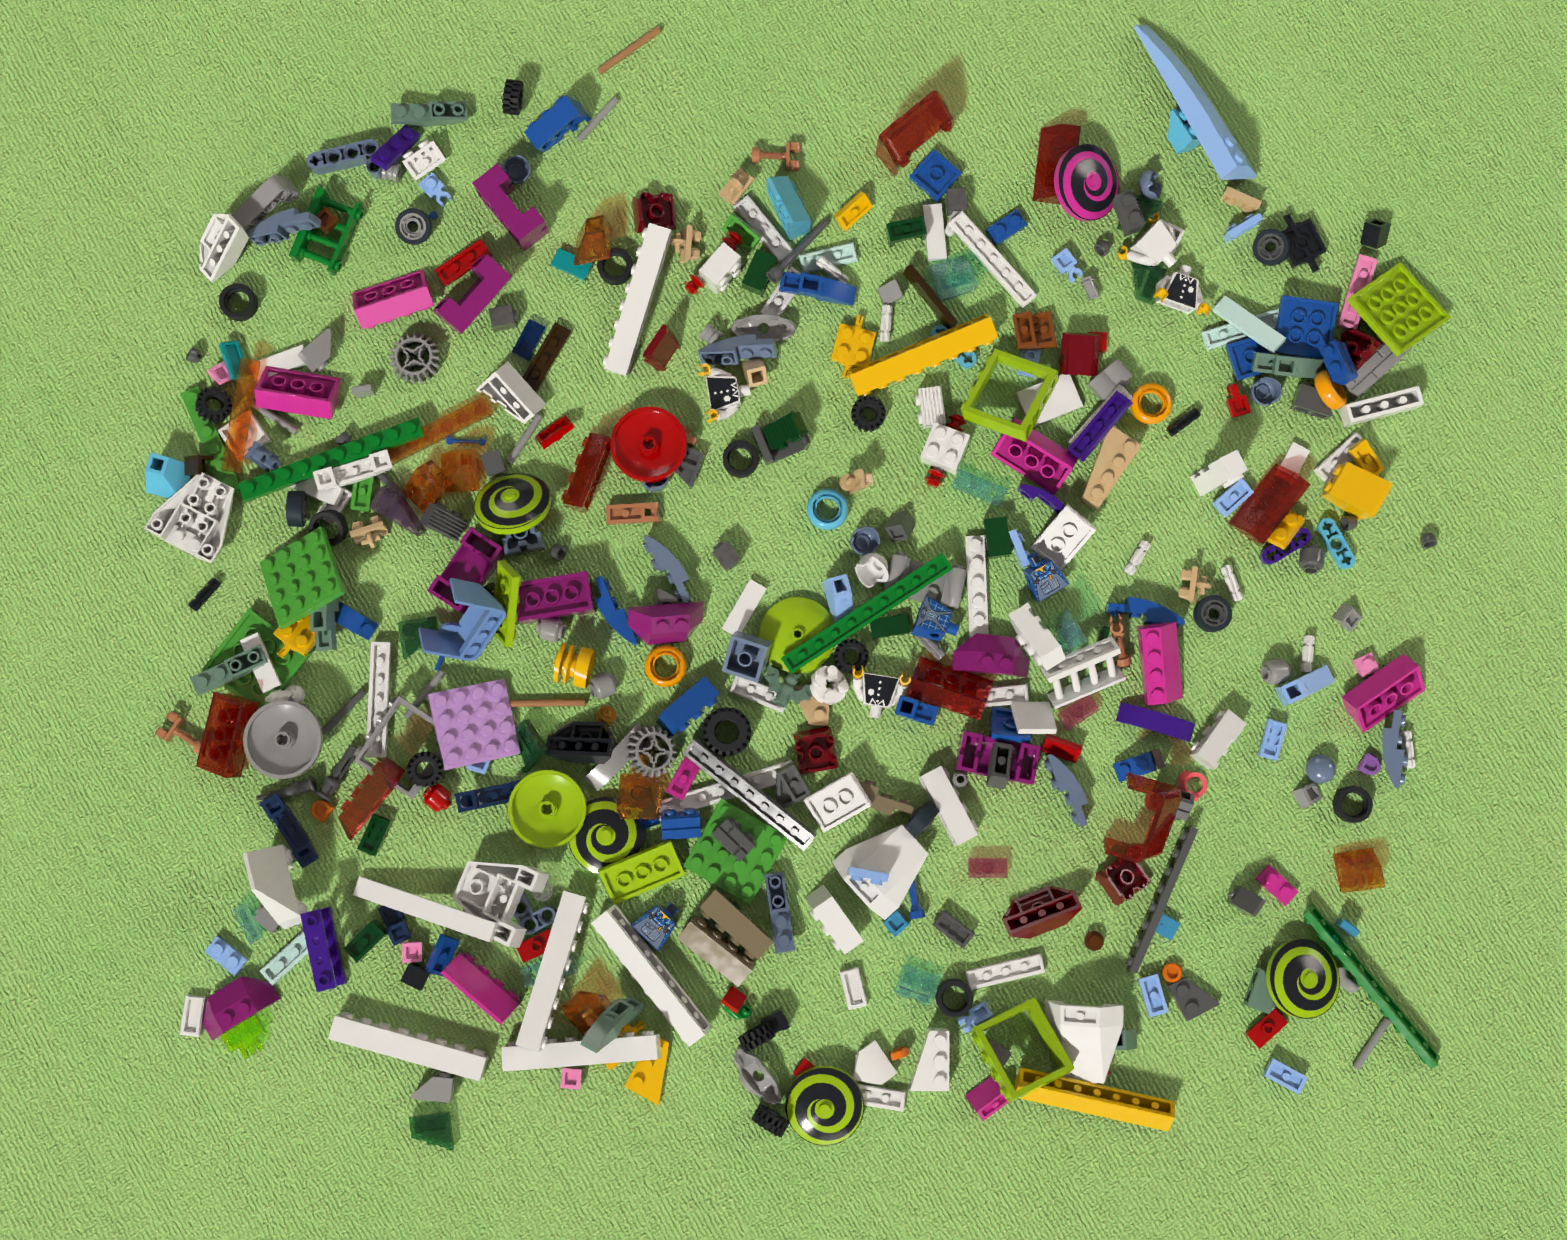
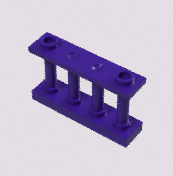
M331 907L300 914L316 992L346 984L347 981Z

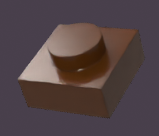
M326 206L316 215L321 219L320 228L326 235L340 223L339 219Z

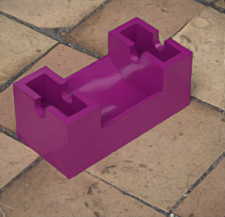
M498 163L472 182L478 196L524 252L549 233L545 220L533 206L522 214L507 195L514 191V187L511 184L510 178Z
M488 254L481 255L469 268L479 278L457 303L450 297H444L432 310L434 314L456 333L462 334L512 277Z
M472 527L468 529L461 539L460 543L462 545L441 576L437 575L427 590L463 615L469 606L454 603L449 580L455 578L478 583L484 587L497 568V562L501 561L505 556L504 549Z
M587 571L521 582L519 587V604H517L516 612L518 616L517 623L520 625L536 623L546 618L574 614L578 616L596 612L591 578Z
M967 731L961 732L954 770L987 777L990 752L994 742H1001L1013 746L1011 771L1008 781L1034 785L1036 765L1039 760L1041 746L995 740L982 734Z

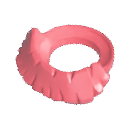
M1185 770L1179 774L1178 788L1193 793L1194 801L1197 802L1199 797L1207 790L1206 778L1202 774L1191 772L1190 770ZM1192 777H1197L1202 782L1201 790L1196 793L1189 791L1187 788V782Z

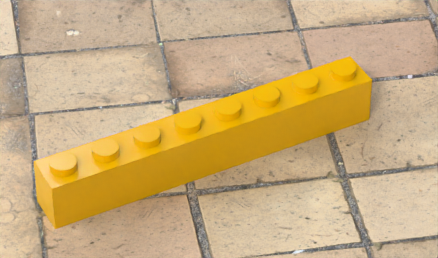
M986 313L847 371L856 395L866 396L871 393V390L886 388L890 382L895 380L896 382L902 381L907 378V375L912 373L914 375L919 374L926 367H936L943 360L955 359L962 352L969 353L976 350V347L979 345H989L994 342V339L998 338L991 316Z
M1020 1067L1015 1079L1014 1089L1017 1091L1049 1073ZM1061 1077L1020 1098L1164 1131H1169L1175 1119V1101L1067 1077Z

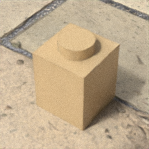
M761 358L742 362L745 380L750 388L768 383L766 368Z

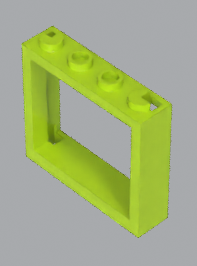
M995 349L992 355L987 357L984 370H980L976 385H972L969 392L970 396L967 400H964L961 406L963 419L1026 442L1058 382V370ZM998 363L1045 379L1021 425L974 408Z
M1035 997L974 1027L971 1031L974 1045H978L983 1062L989 1065L993 1080L998 1082L1001 1087L1000 1093L1004 1095L1009 1104L1069 1074L1074 1069L1071 1060ZM1027 1010L1059 1069L1015 1091L983 1031Z

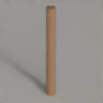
M656 26L597 68L598 72L602 75L661 33L660 28Z
M586 698L510 699L509 704L511 707L586 706Z

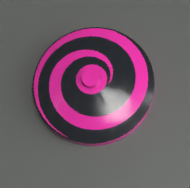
M1082 144L1070 148L1061 156L1055 169L1054 187L1056 196L1062 208L1071 217L1079 221L1088 222L1103 218L1112 210V201L1119 193V177L1112 159L1104 150L1095 145Z

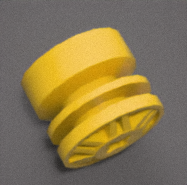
M562 643L554 660L553 682L559 683L563 675V684L567 685L570 677H573V686L586 689L592 674L595 650L582 647L577 655L575 654V645H571L568 651V644Z

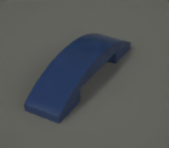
M521 780L455 793L458 813L508 803L513 789Z
M278 793L260 803L269 819L273 820L293 850L292 854L302 869L320 858L304 828Z

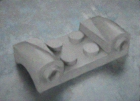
M896 552V555L892 554L888 570L889 577L888 581L885 582L884 590L925 563L910 560L907 554L903 552ZM952 564L953 569L908 599L923 602L924 598L928 596L947 608L958 610L967 571L963 569L964 566Z

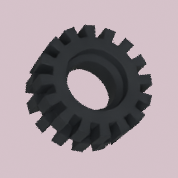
M506 79L502 100L503 113L519 116L523 103V81Z
M212 386L211 389L206 387L205 391L201 390L195 403L196 412L198 411V416H203V421L208 419L211 424L213 421H215V424L219 423L220 420L221 422L225 421V418L229 416L232 409L231 396H227L228 392L226 390L222 392L220 387L218 390L215 389L216 386ZM210 399H216L220 402L221 409L212 411L207 407L206 402Z
M867 395L865 398L860 397L852 407L851 419L854 425L859 430L863 429L864 432L869 430L872 432L874 429L880 428L885 419V406L875 396L869 397L870 395ZM865 407L873 408L876 412L875 418L870 421L864 420L861 416L862 409Z
M857 639L842 641L834 652L835 665L844 673L853 674V665H855V671H860L862 669L861 665L865 668L869 659L867 647L861 641H857ZM849 649L856 650L859 655L858 661L854 664L847 663L844 660L845 651Z
M421 751L414 754L408 762L407 775L416 786L430 787L436 784L442 776L443 765L440 758L429 751ZM421 762H429L432 765L433 771L429 776L423 777L418 774L417 766Z
M768 1021L744 1032L738 1037V1040L744 1051L748 1052L768 1042L776 1034Z
M759 1104L752 1116V1120L756 1124L779 1137L783 1136L790 1124L785 1117Z

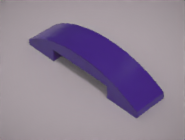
M1021 484L1017 489L1019 493L1031 502L1035 497H1038L1057 514L1065 507L1059 499L1040 488Z
M1120 703L1116 717L1117 722L1165 734L1186 742L1191 741L1195 726L1192 722L1126 703Z

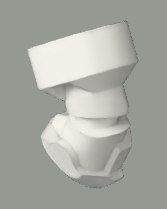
M290 685L286 690L281 691L279 689L271 692L265 697L264 701L271 703L287 700L302 703L305 699V691L301 686Z

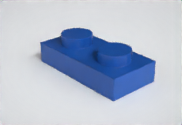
M1016 209L987 228L985 232L994 245L997 246L1027 227L1028 224Z
M1151 751L1113 764L1119 782L1157 770Z
M440 934L424 970L443 977L441 972L450 963L460 941L456 938Z

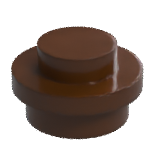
M1091 931L1086 934L1084 944L1089 950L1097 951L1102 948L1104 938L1099 932Z

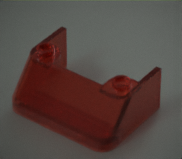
M937 90L929 93L879 135L876 155L894 176L898 174L899 167L904 168L909 164L911 153L937 132L947 133L952 131L954 118Z
M1127 772V788L1146 793L1144 798L1145 806L1149 810L1154 811L1143 844H1128L1104 837L1105 854L1132 862H1140L1157 857L1163 852L1182 795L1177 786Z

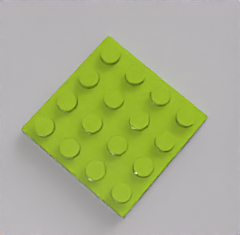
M1401 262L1347 300L1397 357L1451 318Z

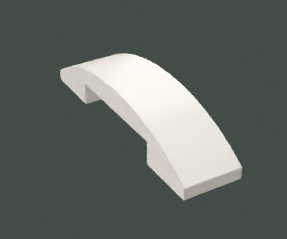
M386 449L369 454L367 458L335 468L327 467L314 471L313 476L318 491L374 477L392 469L393 466Z

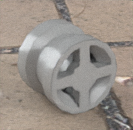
M393 164L387 171L382 169L383 180L391 179L397 183L400 181L402 174L401 164Z
M710 323L703 329L699 338L705 340L709 345L717 342L722 336V332L714 329V325Z

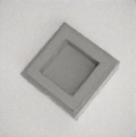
M370 384L351 388L352 394L356 398L375 395V390Z

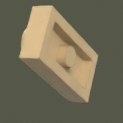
M1229 186L1226 187L1220 198L1228 205L1238 206L1242 211L1254 214L1262 201Z

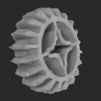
M415 332L413 337L410 333H407V339L400 336L401 343L394 342L397 348H391V351L395 354L389 355V358L393 360L390 362V366L395 367L393 372L395 374L398 373L399 379L404 378V381L407 383L411 379L412 383L416 384L417 379L420 383L424 382V377L430 380V373L436 375L433 369L440 368L436 362L441 361V358L438 357L441 352L439 349H436L438 345L432 343V338L426 339L425 334L419 337V334ZM412 345H421L413 350L408 348ZM428 349V350H429V361H428V363H425V361H424V356H425V354H426L425 351ZM404 353L407 356V359L404 362L405 365L402 367L401 357ZM409 354L418 357L421 363L418 360L412 359V357ZM415 367L423 368L416 372H410V370H413Z
M650 725L649 728L643 726L641 730H635L636 735H630V739L633 742L629 741L626 743L630 746V749L625 750L626 753H630L626 760H632L629 765L630 768L635 767V773L641 771L642 777L647 775L648 778H653L654 775L660 777L661 773L666 774V768L673 767L670 761L674 762L676 760L672 757V754H677L676 750H672L676 743H670L673 737H666L668 731H662L661 727H656L655 729L654 725ZM645 737H647V740L645 741V746L643 748H639V745L642 742V740ZM655 738H657L661 742L663 748H660L658 746L657 740H655ZM653 749V751H658V753L649 754V752L644 751ZM639 755H642L645 758V763H647V766L641 761ZM663 755L661 762L655 766L658 756Z

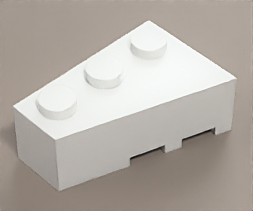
M508 361L476 389L478 392H484L490 396L492 402H498L506 408V412L523 424L546 405Z
M1235 450L1208 465V468L1200 470L1190 478L1200 497L1221 486L1225 489L1235 484V482L1244 477L1243 473L1248 471L1238 450Z
M1029 603L1008 614L1017 633L1015 636L1016 641L1020 646L1024 645V649L1029 656L1033 655L1032 657L1038 666L1041 665L1047 671L1066 659L1061 645L1048 628L1045 629L1039 623L1041 619L1038 615L1034 616Z
M948 1028L927 1029L920 1055L908 1088L910 1091H949Z

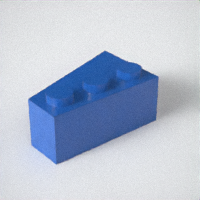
M566 95L556 100V104L551 109L545 110L537 121H533L528 125V129L524 133L537 150L546 152L563 140L562 136L569 130L574 132L577 130L576 126L582 121L586 120V122L592 120L579 101Z
M704 676L660 714L656 723L663 731H668V736L673 737L679 731L683 732L690 725L689 722L693 718L697 720L704 713L702 710L707 706L711 708L718 701L716 698L720 693Z

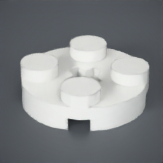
M823 666L811 675L812 684L810 685V690L817 701L833 705L845 697L849 685L844 675L836 666ZM826 681L830 682L832 689L826 688Z

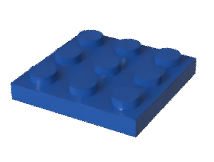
M1282 295L1276 331L1286 337V340L1275 353L1323 359L1324 357L1321 356L1319 349L1333 341L1338 303Z

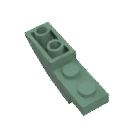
M429 101V104L390 103L391 124H410V127H430L468 121L467 101Z
M1254 352L1251 371L1282 376L1315 378L1316 374L1325 370L1326 365L1323 359Z
M338 598L310 614V632H315L316 651L337 650L335 612L339 611Z
M259 644L224 660L219 665L190 677V680L197 695L200 696L242 678L265 665L268 661Z
M630 996L624 1000L618 998L593 1023L581 1040L580 1045L595 1053L599 1052L620 1035L623 1026L644 1011L645 1004Z

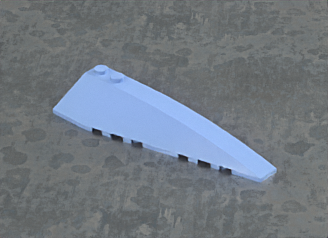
M1136 25L1134 27L1135 31L1220 179L1256 178L1257 174L1242 148L1189 70L1148 25Z

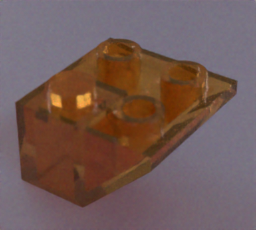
M604 215L587 218L581 227L576 241L575 266L610 258L613 229Z
M476 449L454 450L441 454L442 492L480 491L479 452Z
M430 460L415 469L403 491L425 513L429 503L436 504L445 495V473Z
M1372 848L1333 854L1340 892L1386 887L1382 867Z
M579 991L562 1005L560 1009L584 1037L593 1023L612 1003L605 995Z

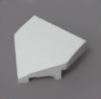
M876 1040L871 1041L855 1055V1067L852 1074L855 1081L882 1085L897 1074Z

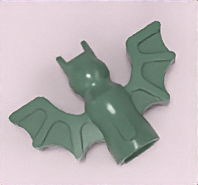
M772 666L767 667L768 673L764 679L769 683L768 691H774L777 694L773 700L774 704L786 708L789 700L794 701L796 705L802 700L810 701L812 695L810 685L807 684L801 690L794 691V686L798 683L801 673L796 675L789 672L785 678V683L780 684L778 680L779 670Z

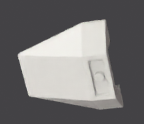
M202 472L201 475L193 477L152 514L144 529L176 548L202 561L213 564L223 547L235 489Z
M902 824L847 848L832 863L843 880L862 901L885 920L899 908L929 853ZM848 867L889 874L888 882H882V885L871 884L869 879L863 878V882L851 880V876L847 875Z
M1045 1000V1016L1074 1066V1069L1063 1077L1089 1083L1104 1084L1124 1026V1005L1065 1004V1001Z

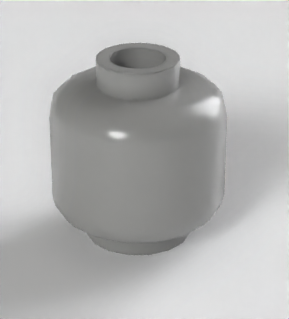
M546 618L538 621L536 632H539L540 639L556 643L564 638L566 625L560 618Z
M1281 658L1267 660L1261 667V677L1270 685L1284 683L1290 677L1291 667Z
M607 671L592 676L590 683H588L592 696L598 699H604L615 694L616 686L618 685L615 675L611 676Z

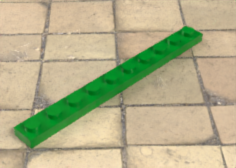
M417 417L240 482L238 486L243 501L249 502L314 478V471L327 467L335 468L369 457V454L386 449L390 450L425 437V434Z
M943 553L939 554L782 656L781 660L791 674L951 571L953 569Z
M1313 903L1307 906L1303 913L1307 924L1312 925L1317 931L1318 937L1327 943L1332 954L1342 961L1343 967L1351 972L1357 984L1366 990L1370 1000L1376 1002L1382 1014L1393 1023L1395 1030L1405 1037L1407 1044L1411 1048L1415 1049L1419 1054L1420 1060L1427 1064L1430 1069L1436 1067L1440 1058L1439 1054Z

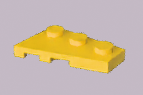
M660 1037L661 1058L637 1061L624 1087L659 1105L670 1042Z

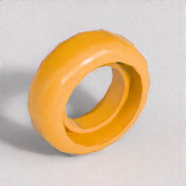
M1323 370L1316 374L1314 378L1315 388L1325 405L1332 410H1338L1346 405L1347 396L1343 386L1332 382L1328 370Z
M1146 383L1138 387L1132 394L1133 398L1131 401L1133 404L1130 406L1134 417L1141 423L1148 425L1158 424L1170 414L1172 398L1168 390L1162 385ZM1152 393L1160 398L1162 406L1158 413L1148 414L1143 411L1140 401L1144 395Z
M669 645L656 647L648 654L645 661V673L649 680L661 687H671L678 684L685 676L687 669L686 659L682 652L676 647ZM663 655L672 656L677 662L676 672L670 677H661L655 671V662Z

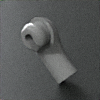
M1343 966L1338 967L1340 986L1350 993L1358 991L1360 986L1357 982L1347 977V970Z

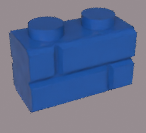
M1333 340L1319 349L1321 356L1324 357L1323 361L1333 383L1343 386L1358 377L1345 343Z
M685 808L684 811L676 812L675 809H667L664 813H660L662 840L701 837L699 810Z

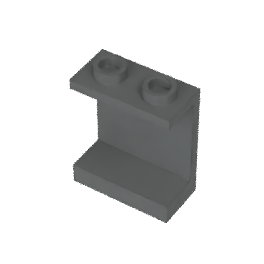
M769 424L760 428L758 425L751 428L752 435L766 466L808 449L807 443L810 440L807 433L803 435L804 439L796 443L790 442L788 443V448L778 451V449H770L762 428Z

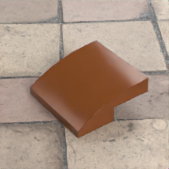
M1027 311L1012 315L1018 349L1038 350L1057 347L1051 311L1036 314Z

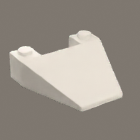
M278 845L243 853L251 890L277 924L287 929L302 923L300 914L306 913L308 910L306 904L302 903L295 896L289 869L294 868L292 862L294 855L291 849H287L284 845Z
M468 861L453 899L467 913L498 923L493 940L507 947L519 948L527 929L511 922L521 896L524 889L542 893L550 874L531 866Z

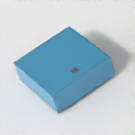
M897 909L887 919L882 921L894 937L910 925Z
M1162 914L1155 932L1171 941L1180 923Z
M1340 918L1335 923V925L1350 936L1357 937L1360 933L1359 929L1345 919Z

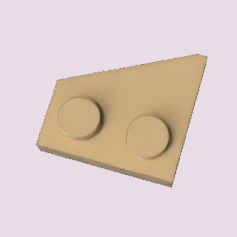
M794 686V691H799L804 686ZM811 695L810 701L802 700L799 702L809 725L828 726L829 705L827 703L817 701L813 695Z

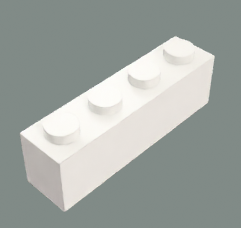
M1419 386L1346 404L1339 409L1344 427L1417 409L1424 404Z
M939 766L918 777L929 800L940 811L937 815L954 846H958L978 835L976 832L978 830L977 825L973 820L969 819L967 815L969 813L968 808L964 802H960L958 798L960 794L956 786L951 785L949 781L950 775L946 768L943 769L942 766Z

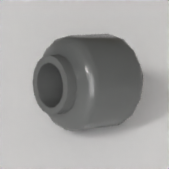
M1309 544L1300 550L1298 565L1303 572L1316 574L1323 569L1325 561L1323 549L1319 548L1318 545Z

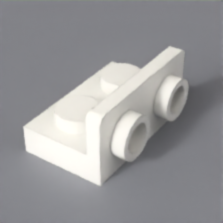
M425 139L418 144L419 148L414 152L409 150L403 155L404 159L401 162L415 181L446 160L433 140L428 141Z

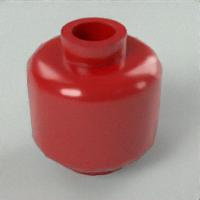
M439 783L428 786L422 795L424 797L423 803L435 812H439L442 809L446 810L452 803L450 800L451 792Z

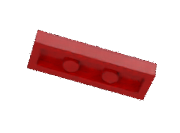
M479 239L434 271L445 287L471 271L469 268L481 255L488 254L491 257L492 254L482 239Z

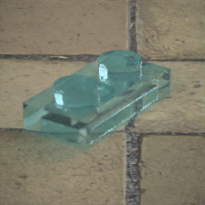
M246 903L233 909L249 944L251 945L262 938V930L253 919L252 909L249 906L247 907Z

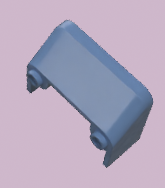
M451 578L449 581L454 603L469 607L458 623L446 622L439 627L438 631L420 627L418 631L423 653L473 661L480 657L506 617L505 608L481 584Z

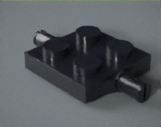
M1290 213L1285 215L1283 218L1288 227L1282 233L1290 240L1291 249L1287 260L1291 268L1294 269L1302 264H1308L1312 273L1319 271L1320 268L1315 259L1328 250L1313 222L1309 218L1303 222L1295 223Z

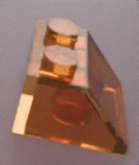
M621 774L616 808L621 819H660L663 782L648 776L644 777L642 774Z

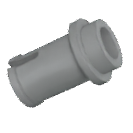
M1092 275L1081 279V286H1084L1089 301L1101 296L1095 285V278H1092Z
M956 772L953 775L952 781L955 786L963 787L967 784L968 777L963 772ZM958 776L963 780L961 783L957 782Z

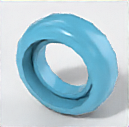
M829 488L820 489L808 500V518L819 529H836L847 518V501L837 490ZM823 499H832L838 505L839 511L837 516L831 520L822 519L817 514V504Z

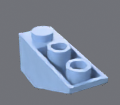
M847 574L822 581L833 623L853 611L852 591Z
M1324 665L1276 687L1275 691L1284 706L1334 683L1335 680L1328 666Z

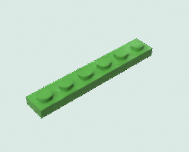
M197 386L180 393L206 455L214 456V460H209L216 479L234 488V494L239 492L238 483H240V480L221 435L217 431L218 428L215 421L212 424L209 423L208 419L203 421V416L199 417L198 411L196 412L195 403L201 388Z

